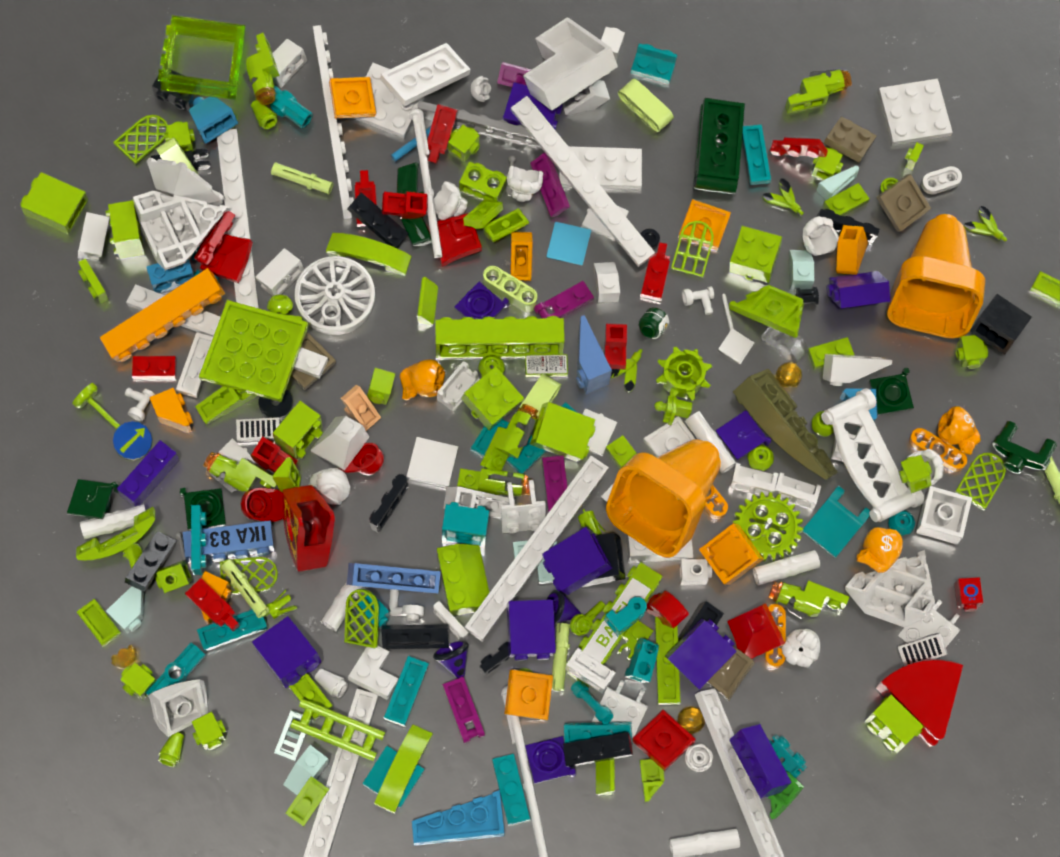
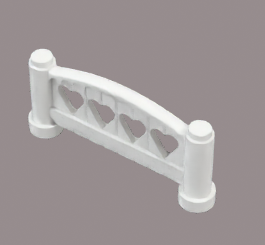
M865 388L858 391L856 396L826 409L821 417L826 425L830 424L833 426L837 446L844 465L860 492L873 507L870 511L871 519L874 522H882L910 507L916 508L924 503V495L921 490L911 493L909 487L902 483L899 471L868 411L876 406L875 396L871 390ZM845 423L860 426L854 440L848 437V431L844 428ZM854 443L870 446L864 459L858 457V451L854 449ZM864 462L879 465L873 479L868 477V471L863 466ZM874 481L889 485L883 498L878 497L877 490L873 487Z

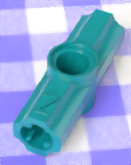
M274 85V95L263 101L268 103L272 110L280 117H287L300 128L307 127L313 118V113L299 104L289 91H282Z
M190 643L174 662L166 666L165 672L148 689L146 694L149 696L159 689L185 682L187 676L206 655L195 644ZM180 670L182 672L179 678L172 679L170 678L172 671Z

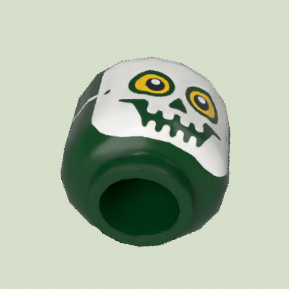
M652 307L647 309L640 318L638 326L642 335L647 338L656 339L661 337L669 326V318L662 309Z

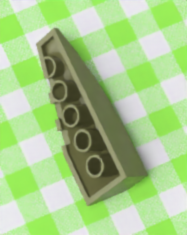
M769 369L749 376L733 391L737 401L747 409L752 419L791 457L825 480L838 473L826 452L818 448V439L815 434L808 432L805 427L808 424L805 418L799 417L795 410L797 408L796 403Z

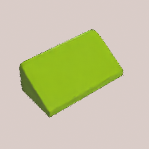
M517 208L483 227L484 235L492 242H495L529 224V221L521 210Z
M423 277L421 281L417 319L419 324L433 325L438 286L427 277Z
M287 457L272 477L282 493L283 489L300 487L301 474L291 457Z
M614 759L596 762V794L612 795L615 791Z

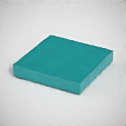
M386 746L362 785L378 794L397 751ZM419 765L416 766L398 806L400 809L425 771Z

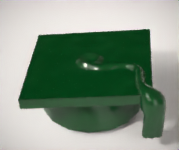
M904 368L902 374L869 380L871 389H876L877 415L914 409L906 378L910 373L909 368Z
M78 479L67 514L82 516L86 519H104V515L109 509L112 491L114 490V492L119 493L117 490L119 485L117 482L110 484Z
M185 487L180 488V496L184 497L188 530H191V505H200L202 512H206V525H202V528L226 525L222 488L186 492Z

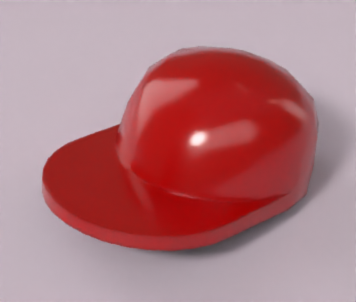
M365 443L345 471H342L345 473L359 472L363 475H373L382 467L384 454L376 444Z
M270 488L250 489L241 498V511L245 517L253 521H279L283 519V493L277 489Z

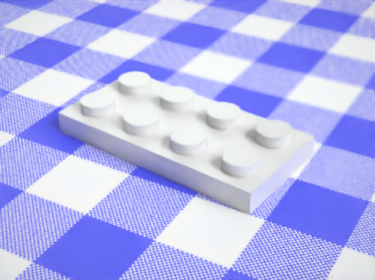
M445 43L381 73L380 80L406 106L470 75V68Z
M568 146L602 188L641 190L642 149ZM559 170V179L562 187H573Z

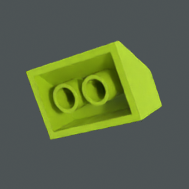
M454 544L436 548L448 611L453 616L476 612L490 593L480 546Z

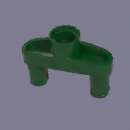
M1007 421L1000 435H997L992 443L993 447L1007 458L1004 462L1005 468L1017 474L1021 473L1024 466L1035 470H1046L1051 462L1050 457L1056 449L1057 443L1047 438L1040 451L1034 453L1010 442L1018 429V425Z

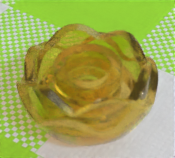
M786 362L778 367L776 379L783 387H796L801 382L802 371L798 365Z
M129 645L127 649H121L117 655L111 657V664L120 669L129 666L137 659L136 648Z
M686 707L678 714L677 722L691 735L703 729L705 719L701 710L697 707Z

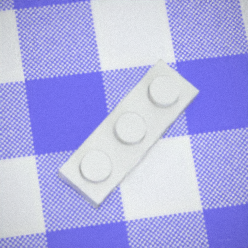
M196 332L176 387L177 393L194 398L198 397L203 380L199 379V374L211 345L212 336Z

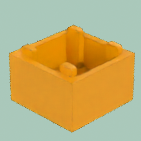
M735 523L699 549L724 585H731L764 560L740 525Z

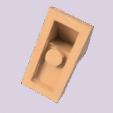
M355 385L340 398L346 406L344 408L345 412L354 421L362 424L366 431L381 418L358 385Z

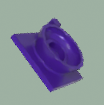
M479 281L454 308L464 317L482 319L484 317H495L503 308H508L510 303L507 298L501 301Z
M746 410L715 430L737 460L764 443L768 447L771 443V438L765 436Z
M563 736L525 745L534 784L568 775L571 777L576 776L575 768L571 769V767H567L565 764L563 749L565 742Z

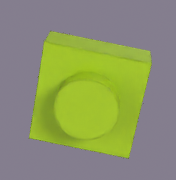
M916 142L914 149L909 148L904 158L908 160L905 168L913 171L924 145Z

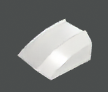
M191 680L159 689L148 696L153 711V719L158 728L167 737L192 725L191 721L208 714V698L203 680Z

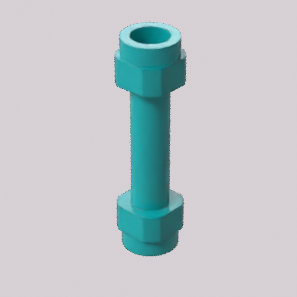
M581 681L575 682L571 686L573 694L577 698H582L596 712L595 717L603 724L611 722L613 719L611 710L608 707L601 706L588 692L589 688Z

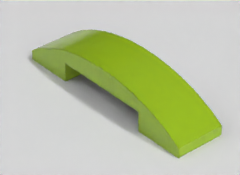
M332 233L326 248V253L340 257L350 256L384 266L387 271L404 276L412 258L408 253L385 243L345 233Z
M154 507L134 516L133 527L100 544L95 537L76 547V558L78 560L101 559L128 548L137 542L152 526L155 520Z
M412 724L384 779L374 802L375 805L395 814L405 789L433 733Z

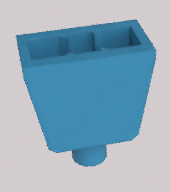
M214 95L206 99L202 97L195 98L193 107L189 110L205 144L238 124L233 110Z

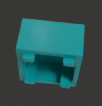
M451 502L450 505L446 504L442 525V541L485 547L489 524V510H485L484 506H478L477 508L459 506V503Z

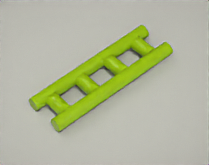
M301 699L299 707L305 710L300 722L293 719L290 728L374 761L377 753L371 751V748L376 738L383 740L384 731ZM313 713L325 717L321 730L308 725ZM334 721L346 726L342 738L329 734ZM355 730L367 734L363 747L350 742Z

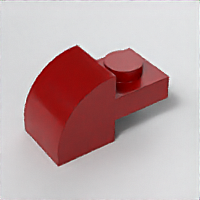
M384 191L382 214L400 216V219H416L426 215L427 194L415 192L402 194Z
M606 324L604 355L611 369H626L627 324Z
M263 436L250 455L259 466L265 470L269 469L274 473L287 457H291L295 465L298 462L297 459L280 450L281 447Z
M667 591L652 596L647 603V613L658 617L662 624L673 629L689 615L685 607Z

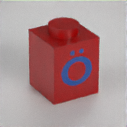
M980 577L959 578L954 583L957 609L972 612L976 611L983 604Z

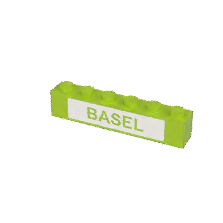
M642 562L637 567L633 566L627 574L629 580L625 585L623 583L620 584L615 592L617 595L614 602L609 601L603 612L606 615L613 610L617 614L627 606L629 600L633 597H641L647 603L663 576ZM605 615L601 620L596 619L591 627L592 634L589 638L585 636L578 646L584 653L605 665L626 633L625 631L617 637L604 621ZM567 671V674H569L576 680L581 681L588 688L590 687L588 684H586L585 682H583L582 680H580L579 678H577L576 676Z

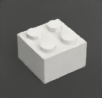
M930 486L924 495V503L922 504L915 533L957 545L964 535L972 498Z

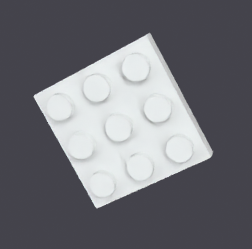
M372 63L366 77H370L376 115L375 117H358L353 119L405 138L413 120L409 119V113L411 110L418 108V103L423 101L424 97L404 106L380 80L381 73L390 69Z
M938 78L879 88L878 94L892 146L952 135L953 132Z

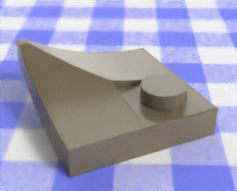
M734 646L732 647L737 652L707 681L710 686L715 688L728 701H730L740 683L755 664L751 658Z

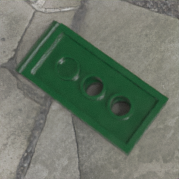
M704 98L699 114L694 189L735 195L740 172L745 103Z

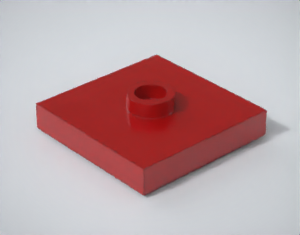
M664 710L633 737V743L664 771L696 741L687 730Z

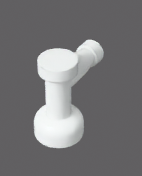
M712 286L692 292L690 289L682 290V299L685 306L692 305L694 300L701 299L705 315L713 314L710 299H714Z
M127 388L125 396L139 401L138 405L130 408L127 414L131 418L143 422L145 418L143 411L150 401L149 397L155 394L148 389H144L140 393Z

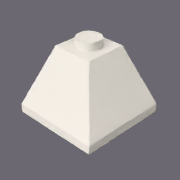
M347 416L335 417L312 447L311 452L345 471L369 439V435L363 425Z

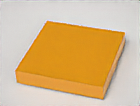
M370 77L330 78L329 86L334 118L375 117L376 110Z
M692 199L679 235L688 223L702 221L709 225L714 235L711 249L718 251L731 212ZM693 224L688 226L683 234L690 236ZM696 224L694 237L701 239L704 225ZM707 228L705 240L711 241V233ZM703 243L702 245L708 248L710 247L709 244Z
M509 670L504 714L548 720L553 675Z

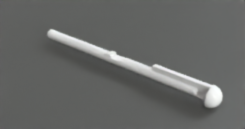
M415 108L410 111L409 119L413 120L424 194H427V214L434 258H441L442 251L433 199L434 190L431 187L427 160L429 149L424 113L422 110Z
M508 685L503 687L501 691V695L503 696L504 705L506 704ZM507 715L512 744H516L524 781L523 789L527 796L539 857H548L519 716Z

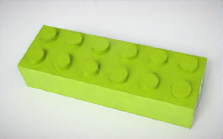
M512 316L505 317L504 319H495L494 317H484L482 319L463 317L454 320L450 317H443L440 320H435L436 359L484 358L488 355H495L499 358H525V355L563 354L564 318L549 316L543 319H538L535 316H528L525 319H516Z

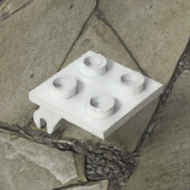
M529 480L531 504L514 505L512 483H507L509 505H501L502 533H517L527 530L536 531L545 518V501L536 502L533 480Z
M939 599L926 618L905 627L898 636L905 642L910 643L941 633L944 645L947 647L960 631L954 625L960 615L956 613L949 622L936 611L942 604V601Z
M621 680L616 691L607 687L600 705L611 710L613 714L611 722H632L633 738L648 707L640 702L645 690L641 689L636 701L620 694L625 681ZM595 716L592 720V723H602Z

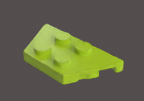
M767 285L756 292L745 295L746 299L738 303L734 300L729 303V309L794 338L798 336L804 307L802 298Z

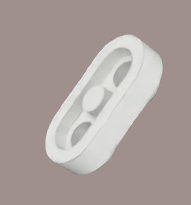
M953 166L930 172L924 176L921 187L927 194H937L955 188L962 179V173ZM947 177H951L953 181H949ZM932 183L935 187H930L928 184Z

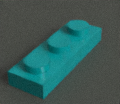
M762 124L743 126L742 141L750 185L769 184L771 182V175Z
M191 505V570L193 575H203V568H206L207 565L206 555H203V547H206V533H202V525H206V512H202L200 505Z
M249 610L233 616L240 625L234 632L226 624L220 627L215 623L197 629L204 652L268 629L264 617L258 618L253 610Z
M410 656L407 657L384 715L385 720L405 727L429 663Z
M632 722L564 724L565 743L629 732L631 744L633 745Z
M514 754L492 759L508 826L530 821Z

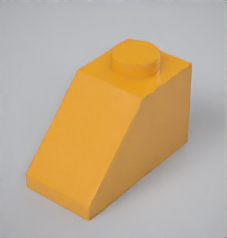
M532 232L511 233L510 275L518 280L531 281Z

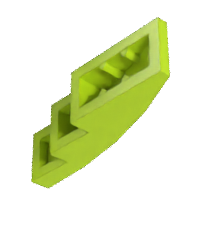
M223 386L195 407L205 424H209L251 401L257 395Z

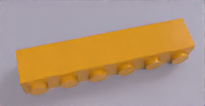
M207 268L108 331L100 339L112 359L117 362L126 361L136 350L145 349L150 345L149 342L155 338L164 337L169 329L181 326L186 322L185 319L191 315L196 316L200 314L205 306L220 301L222 299L221 296L225 292L214 274Z

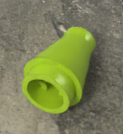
M261 100L253 101L251 108L259 126L266 130L273 128L277 123L276 113L263 104Z
M179 732L171 735L158 753V761L166 766L175 767L176 763L180 761L185 736Z

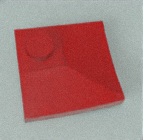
M467 214L437 221L442 257L439 259L442 267L460 258L482 251L475 228L464 226L463 218Z
M224 234L221 245L213 251L214 258L208 265L203 266L201 264L200 269L204 271L208 268L215 276L239 284L246 268L253 242L251 239Z
M766 603L727 621L737 649L751 659L785 644Z

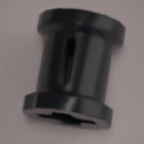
M817 286L812 289L802 290L795 288V296L802 298L804 304H819Z

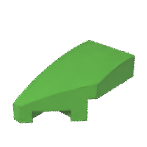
M790 772L786 773L792 783L781 793L768 797V799H771V819H776L804 788Z

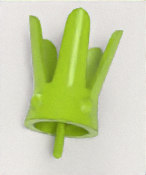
M582 509L584 513L578 516L582 528H590L597 535H602L599 527L606 532L596 520L594 511L585 512V509Z
M287 589L273 602L266 604L269 612L265 616L271 614L275 620L282 614L297 609L296 606L280 609L291 600L290 595H286L278 600Z

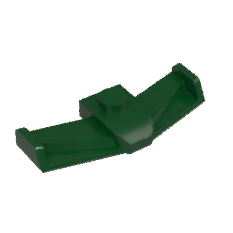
M414 162L397 169V193H417L419 163ZM423 217L401 219L405 230L409 233L408 236L413 246H424L432 243L431 234Z

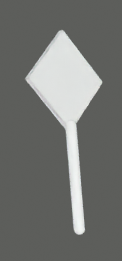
M722 294L730 332L718 350L741 364L754 342L734 330L725 294Z

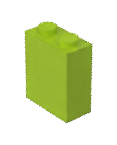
M40 172L39 176L33 179L28 195H24L20 207L25 216L69 235L87 204L88 198L85 191Z
M550 402L544 403L541 406L530 445L559 456L564 455L565 458L576 462L583 460L589 452V446H587L589 439L592 438L595 432V419Z

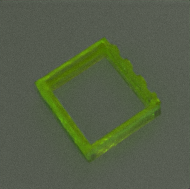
M172 15L171 24L166 26V36H168V39L164 38L163 51H166V53L161 54L160 66H163V69H159L158 74L161 90L236 100L246 25ZM177 35L235 42L229 82L170 74Z

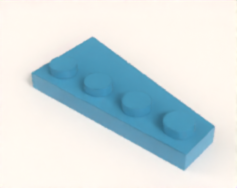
M500 790L483 798L481 796L473 799V801L466 804L453 806L449 810L439 811L413 820L414 846L504 836Z

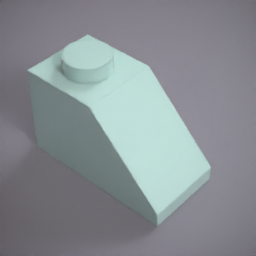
M789 250L790 290H795V288H800V290L811 289L813 286L814 260L812 255L806 250Z
M133 586L106 610L109 617L126 634L130 631L134 632L140 627L144 614V592Z
M310 745L295 763L283 785L295 795H298L311 776L314 779L320 776L329 764L328 758Z

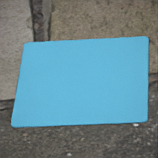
M555 222L546 257L583 265L591 230Z

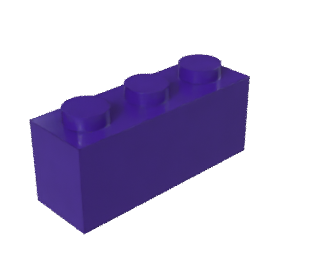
M159 440L117 488L120 496L133 507L141 505L180 461L177 453Z
M760 724L740 729L729 739L760 799L779 794L792 783Z

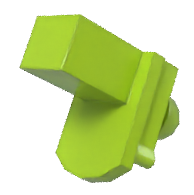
M668 396L666 403L658 401L654 404V408L659 412L663 411L662 422L668 423L671 426L675 416L689 418L692 411V402L679 400L675 396Z

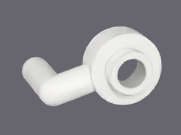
M390 589L389 614L391 616H405L408 621H419V618L424 617L423 606L403 605L398 607L399 590Z

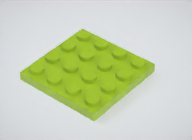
M227 300L199 374V379L282 402L309 326L308 322Z

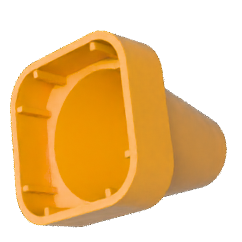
M941 214L928 221L922 230L911 257L903 262L890 292V302L887 311L889 320L895 325L944 338H959L965 336L970 331L983 305L986 281L981 272L972 268L966 230L956 217L949 214Z
M693 439L659 457L649 453L634 455L618 471L606 504V512L610 521L619 530L657 555L666 558L674 557L692 539L705 507V498L721 468L718 449L708 441Z

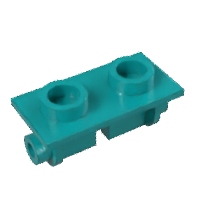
M778 735L773 736L772 739L775 742L773 743L770 740V743L778 758L783 757L785 759L782 763L785 771L790 772L797 778L801 774L799 769L804 771L808 768L805 765L806 760L798 752L795 754L789 748L791 745L783 736L779 737Z

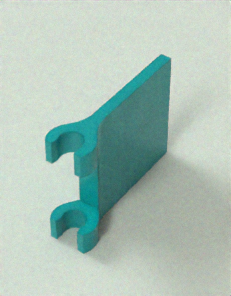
M839 485L803 528V533L835 558L870 517V510L867 507L857 517L838 502L845 492Z

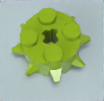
M673 347V353L666 360L658 359L657 361L664 369L662 375L656 379V383L663 384V387L672 397L690 398L693 401L695 400V394L702 387L710 388L711 385L704 378L706 372L712 368V365L703 363L702 357L698 355V349L680 351L677 347Z

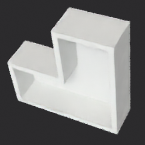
M567 17L535 38L542 58L546 61L524 74L523 77L530 94L550 110H553L571 97L576 96L586 87L591 86L603 76L609 74L618 66L610 46Z

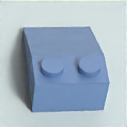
M584 315L580 317L578 330L576 382L580 389L583 388L585 393L588 394L609 385L612 370Z

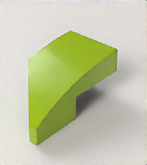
M652 759L639 760L644 802H648L665 781L664 770Z

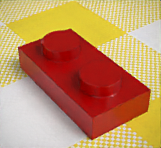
M133 356L132 378L176 379V356Z

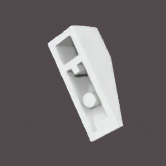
M825 354L823 379L829 381L830 385L842 386L843 383L854 382L891 365L892 360L885 357Z
M458 486L447 487L443 509H445L446 504L450 505L451 502L459 503V506L470 508L484 506L485 510H489V517L502 519L501 505H509V499Z
M628 536V563L681 560V558L693 559L692 539L677 555L666 558L657 555Z

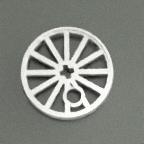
M340 256L325 257L311 263L301 273L295 286V302L299 314L303 317L304 321L308 322L311 328L323 334L342 335L358 329L369 318L375 302V287L368 271L358 262ZM335 266L346 267L341 279L336 282ZM330 267L331 282L325 279L319 271L320 269ZM351 270L357 272L360 275L351 282L345 284ZM312 274H315L323 286L311 283L307 279ZM365 281L367 283L368 289L352 291L353 288ZM305 287L318 294L302 296L301 292L302 288ZM370 297L368 305L351 299ZM319 302L307 311L301 305L302 303ZM346 305L363 311L362 315L356 318ZM340 308L349 318L351 323L342 326L340 325ZM321 311L322 317L319 322L310 318ZM331 311L337 313L334 317H328L326 314Z

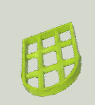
M693 221L684 226L679 235V242L671 269L703 278L711 247L713 246L714 236L708 224L702 221ZM693 224L690 236L683 234L685 229ZM696 224L704 225L701 239L694 237ZM707 228L711 233V241L705 240ZM682 237L687 238L688 241L685 253L678 251ZM692 240L698 241L699 244L696 255H692L689 252ZM703 243L710 245L706 258L700 255ZM677 254L683 255L681 269L674 267ZM687 257L694 258L692 272L684 270ZM698 260L705 261L702 274L695 273Z

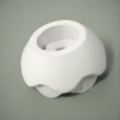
M479 76L471 84V94L480 102H485L484 100L490 98L491 85L488 83V78Z
M696 744L687 749L685 762L691 770L703 772L712 765L713 753L704 744Z

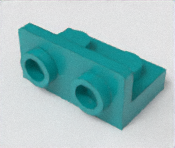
M638 44L630 73L669 84L676 64L677 54L670 50L654 48L649 44Z

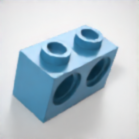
M189 259L185 264L164 270L158 263L146 266L153 290L157 293L176 289L194 277Z

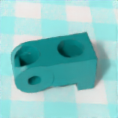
M633 597L629 600L627 606L617 614L613 610L608 612L604 617V621L618 637L644 616L647 604L641 597Z
M640 638L636 643L634 655L624 677L640 683L650 682L659 645Z

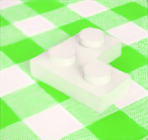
M378 645L377 648L366 647L349 674L348 680L387 700L398 683V678L380 670L389 657L390 651Z

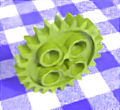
M761 492L760 498L753 494L752 502L745 499V506L739 505L738 507L741 513L735 512L734 517L738 520L733 521V523L740 525L761 556H763V562L766 561L767 556H770L774 562L776 555L781 559L784 558L783 552L790 555L792 552L790 547L796 549L797 543L795 541L801 540V536L797 533L803 532V528L798 526L802 524L803 519H796L800 515V511L793 512L795 504L788 506L789 498L781 501V494L773 498L772 492L769 493L768 497H765L764 493ZM762 509L767 515L759 517L755 511ZM784 517L787 523L781 525L777 523L776 518ZM767 523L771 524L769 530L765 529ZM756 529L759 535L753 537L748 533V530ZM775 536L780 540V543L772 544L769 538Z

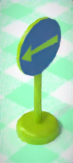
M94 383L86 386L74 399L72 405L76 408H82L87 403L91 404L117 429L114 433L113 444L120 456L125 459L134 460L146 455L152 444V437L148 428L140 422L134 421L126 422L120 426L93 400L98 387Z

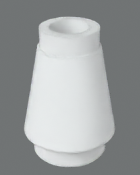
M320 669L314 677L331 697L341 698L348 688L345 678L324 669Z

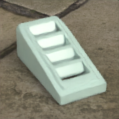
M856 165L821 181L818 184L817 192L825 200L837 195L857 177L859 167Z
M295 710L290 711L274 753L296 761L306 734L301 732L299 735L289 731L292 720L294 718L301 720L303 713ZM311 717V719H310V721H309V724H308L309 726H310V724H311V722H312L313 717ZM286 736H290L292 738L298 739V742L294 743L292 741L286 740L285 738ZM285 744L295 748L294 752L282 748V745Z

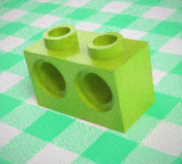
M472 162L468 163L459 181L461 192L480 200L486 199L498 202L507 186V177L503 173L491 171L480 163L474 164ZM476 176V177H478L479 179H478V180H471L470 177ZM496 184L498 187L490 188L489 185Z

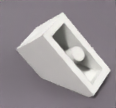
M597 80L591 86L580 91L576 96L563 103L565 115L569 116L593 110L607 102L610 97L605 81Z
M615 262L594 263L597 302H618L620 286Z

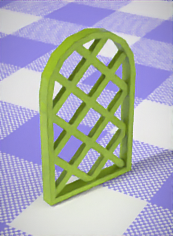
M147 115L137 121L113 143L137 165L164 142V134L168 133V124L158 115ZM152 118L157 119V123L149 122ZM139 126L146 127V132H139ZM149 127H157L156 133H149ZM159 127H166V132L159 133ZM128 136H136V142H128ZM146 136V142H138V137ZM149 136H156V142H148ZM128 145H135V151H128ZM138 145H146L145 151H138ZM129 154H135V160Z
M993 453L978 455L971 463L955 492L971 497L972 503L985 510L1005 476L1006 468L1003 460ZM989 456L990 462L983 463L982 457ZM979 459L981 464L974 465V463ZM995 463H1000L1002 470H996ZM992 464L993 472L986 473L985 466ZM982 467L983 474L976 475L975 468ZM972 469L973 476L967 477L970 470ZM998 473H1002L1000 480L998 477ZM995 474L996 481L989 482L988 475ZM984 476L986 484L979 485L978 478ZM975 479L976 486L969 487L967 480ZM965 481L966 488L960 489L963 482ZM997 484L994 491L992 492L990 485ZM988 486L989 493L982 495L981 487ZM977 488L979 496L972 497L970 490ZM962 491H968V495L962 493ZM990 496L987 503L985 504L984 497ZM979 498H980L982 504L979 503L978 501L974 500V499H979Z
M268 558L229 559L233 560L235 565L239 564L243 567L241 573L247 571L251 574L247 580L248 582L254 577L260 581L255 588L253 587L256 592L269 590L277 581L278 571L276 565ZM228 560L221 561L220 578L228 581L230 584L231 582L225 578L227 576L226 573L223 575V570L221 569V566ZM256 560L265 561L260 565ZM242 561H250L246 566L241 563ZM253 562L258 566L254 573L248 569ZM267 562L273 566L270 571L263 567ZM261 569L267 573L263 579L256 575ZM269 576L274 579L270 585L264 582ZM261 584L266 586L265 588L258 589L261 586ZM234 588L236 591H232V593H231V594H240V592L237 590V588Z
M357 589L347 597L344 642L377 648L378 601L366 589ZM354 593H357L360 597L357 601L352 597ZM367 595H368V596L372 599V601H373V602H371L370 604H369V603L367 602V600L365 599V597H366ZM361 601L367 606L363 610L358 605ZM354 607L360 612L356 617L351 611ZM368 609L373 614L370 619L364 613ZM361 615L366 621L363 625L357 620ZM354 621L359 627L356 631L350 626ZM367 624L373 630L369 634L364 629ZM360 630L366 636L362 640L357 635ZM352 637H355L357 641L350 640V639H351ZM368 639L371 644L364 643V641Z

